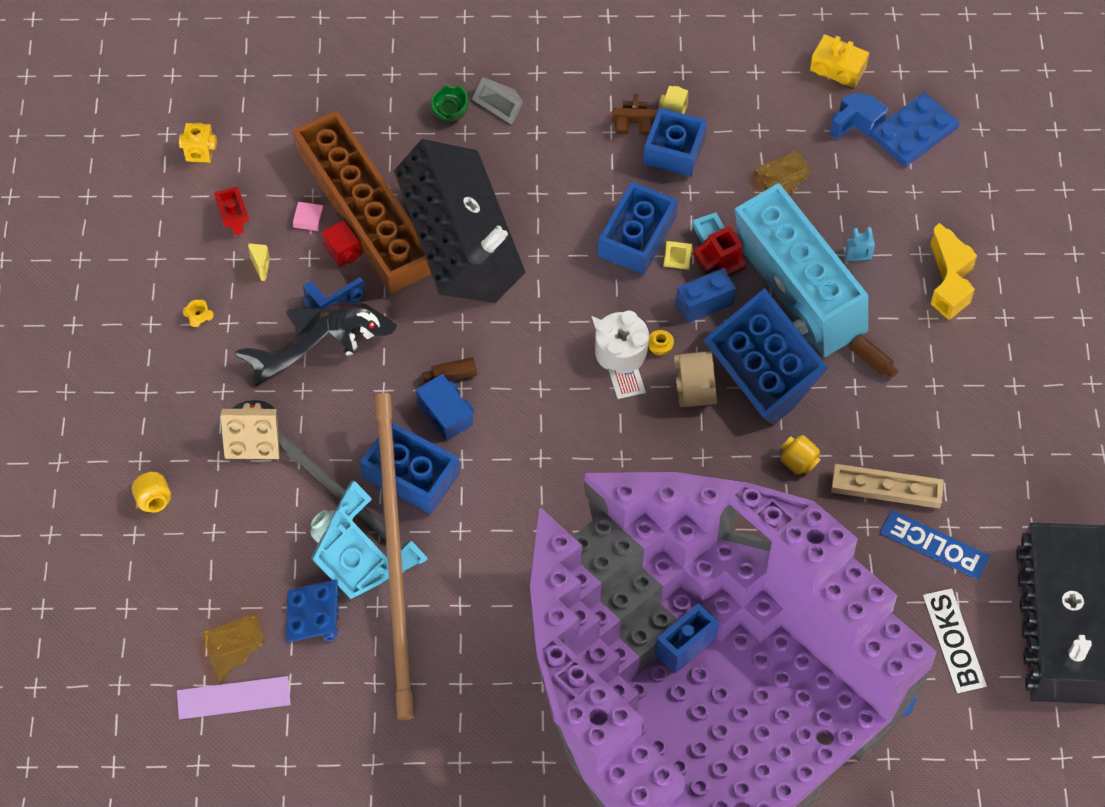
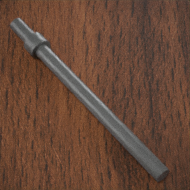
M279 433V445L287 452V456L294 463L299 462L341 500L346 490L306 455V450L299 444H294L283 433ZM363 507L356 515L386 541L385 525Z

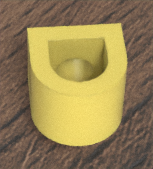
M669 86L666 95H661L659 108L685 114L688 106V90L682 89L679 86Z

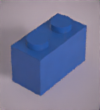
M723 268L677 287L676 305L688 324L734 305L736 287Z
M443 374L416 389L417 404L446 441L473 426L474 409L468 400L463 401L455 383L448 381Z
M698 603L657 638L655 655L676 674L717 639L719 621Z

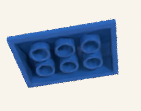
M765 288L703 339L761 416L772 425H775L791 412L828 369Z

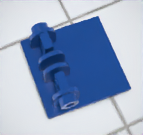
M337 579L288 590L287 643L323 635L326 641L335 640V636L338 635L336 621L339 619L337 614L339 612L337 597L340 595V592L337 590Z

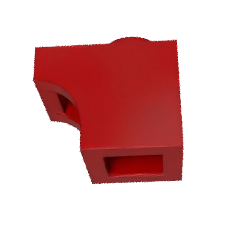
M731 225L709 235L707 240L695 248L692 253L704 274L724 268L730 277L746 267L742 256L743 245Z

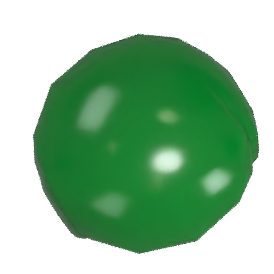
M444 85L434 93L431 99L433 114L443 122H455L463 118L468 110L467 92L460 85L456 87Z

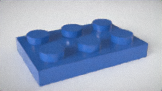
M923 92L873 129L870 137L906 168L958 129L960 122Z

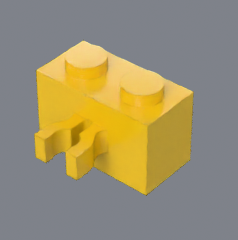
M824 34L812 55L810 70L820 76L828 77L842 85L855 89L867 68L870 52L853 46L854 43L851 41L848 44L840 41L841 37L836 36L833 38Z

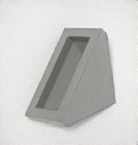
M487 78L481 79L472 100L510 124H513L523 104L515 89Z

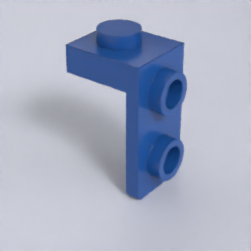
M358 278L327 298L312 281H309L303 285L304 297L302 300L307 308L320 309L341 301L358 302L365 295L364 281Z

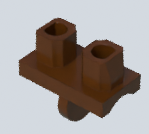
M633 94V101H623V108H612V122H614L615 133L629 134V123H639V134L649 136L658 110L647 109L648 102H639L638 94Z

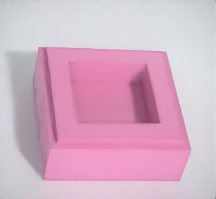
M298 202L293 219V228L319 231L324 212L323 205Z

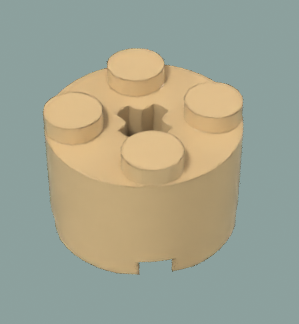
M712 351L674 355L680 407L717 404Z

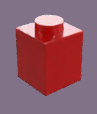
M344 220L322 231L324 247L339 268L345 264L355 262L362 256L360 241Z

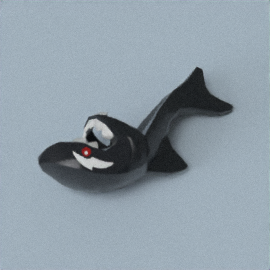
M341 301L330 304L322 309L293 308L286 311L296 330V337L282 350L268 352L245 348L237 350L235 356L252 366L254 370L253 384L259 386L270 376L287 368L303 356L328 332L345 346L344 352L348 356L353 355L358 347L352 329L358 327L364 337L369 339L373 336H386L396 330L397 324L367 304L356 301Z

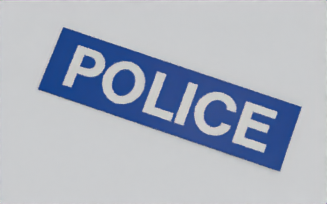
M894 510L891 511L880 532L884 536L979 580L990 558V555Z

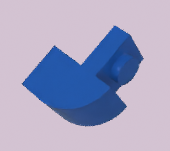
M866 94L848 95L841 99L840 109L831 119L830 135L838 140L854 126L869 137L871 131L885 121L888 107Z

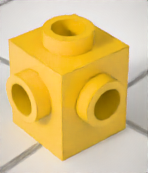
M186 123L184 133H180L179 147L183 148L186 161L211 163L213 150H216L217 136L213 135L211 124Z

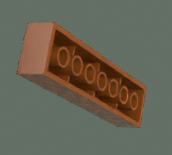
M335 110L292 130L295 149L341 220L347 223L360 241L363 254L389 294L391 295L432 275L412 221L339 111Z

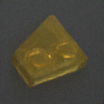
M799 150L754 168V175L765 191L780 183L788 195H792L798 189V185L804 182L810 175L811 168Z
M256 614L201 632L219 684L227 679L226 676L237 665L240 667L252 652H256L265 643Z

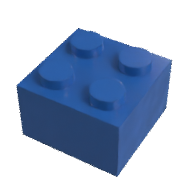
M659 108L644 147L643 164L692 177L706 138L707 120Z

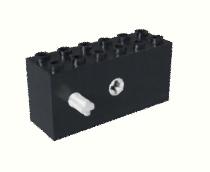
M421 139L395 168L394 174L439 295L496 303L526 272L479 152L474 149Z
M1030 523L1026 533H1022L1021 545H1017L1016 549L1017 562H1021V570L1018 573V586L1023 587V596L1020 597V612L1025 613V621L1022 622L1021 633L1022 638H1026L1027 647L1023 651V661L1025 665H1028L1029 674H1026L1025 689L1030 691L1031 701L1105 704V525Z

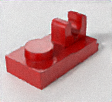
M238 186L213 192L224 228L231 226L234 236L243 234L242 223L249 222V217Z

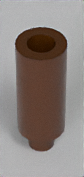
M859 335L851 343L850 349L881 376L887 374L890 378H893L898 373V370L892 366L894 361L864 335Z
M470 357L431 366V371L423 372L422 374L425 383L430 382L441 374L448 381H455L477 376L474 358Z

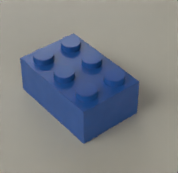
M631 181L599 237L598 256L645 275L677 217L678 200Z
M392 423L397 497L432 515L460 474L459 457ZM378 436L360 461L363 479L382 488Z

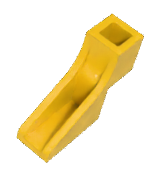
M939 223L934 228V235L930 246L943 282L934 290L931 305L948 320H951L971 303L975 289L963 277L973 270L977 254H975L970 246L961 242L950 229H946Z

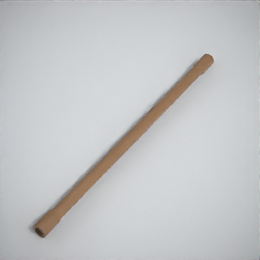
M379 393L375 395V409L379 432L397 690L395 694L398 720H409L414 718V705L410 684L392 434L391 394Z

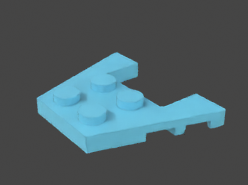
M353 480L349 483L311 557L331 580H338V587L350 599L389 579L387 557L352 521V518L372 500ZM408 540L401 547L402 573L428 559L411 540Z

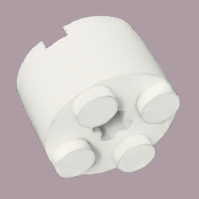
M629 310L610 314L600 320L597 324L595 337V356L599 364L607 370L610 368L616 370V373L621 374L630 373L640 368L648 351L649 332L646 324L637 317L635 312Z

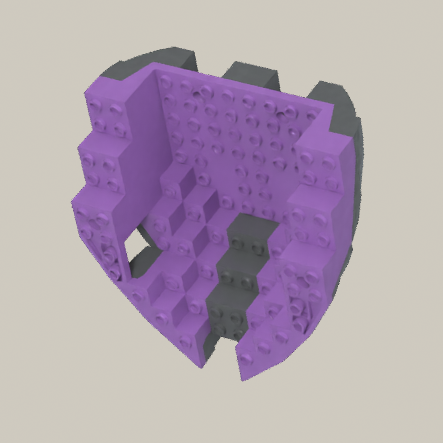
M678 472L584 474L585 496L589 498V507L593 521L574 536H571L542 508L539 509L530 581L537 665L553 721L561 736L564 750L574 771L584 780L591 796L599 807H810L821 797L824 782L853 755L862 760L882 742L914 697L921 691L929 676L937 651L893 614L897 594L854 558L858 538L815 501L751 483ZM740 513L771 541L744 533L730 532L735 527L738 514ZM699 603L719 621L717 639L675 674L655 655L657 638ZM819 735H827L831 738L832 743L823 745L817 741V737Z

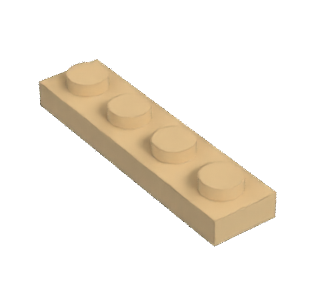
M835 464L831 493L940 509L944 480Z

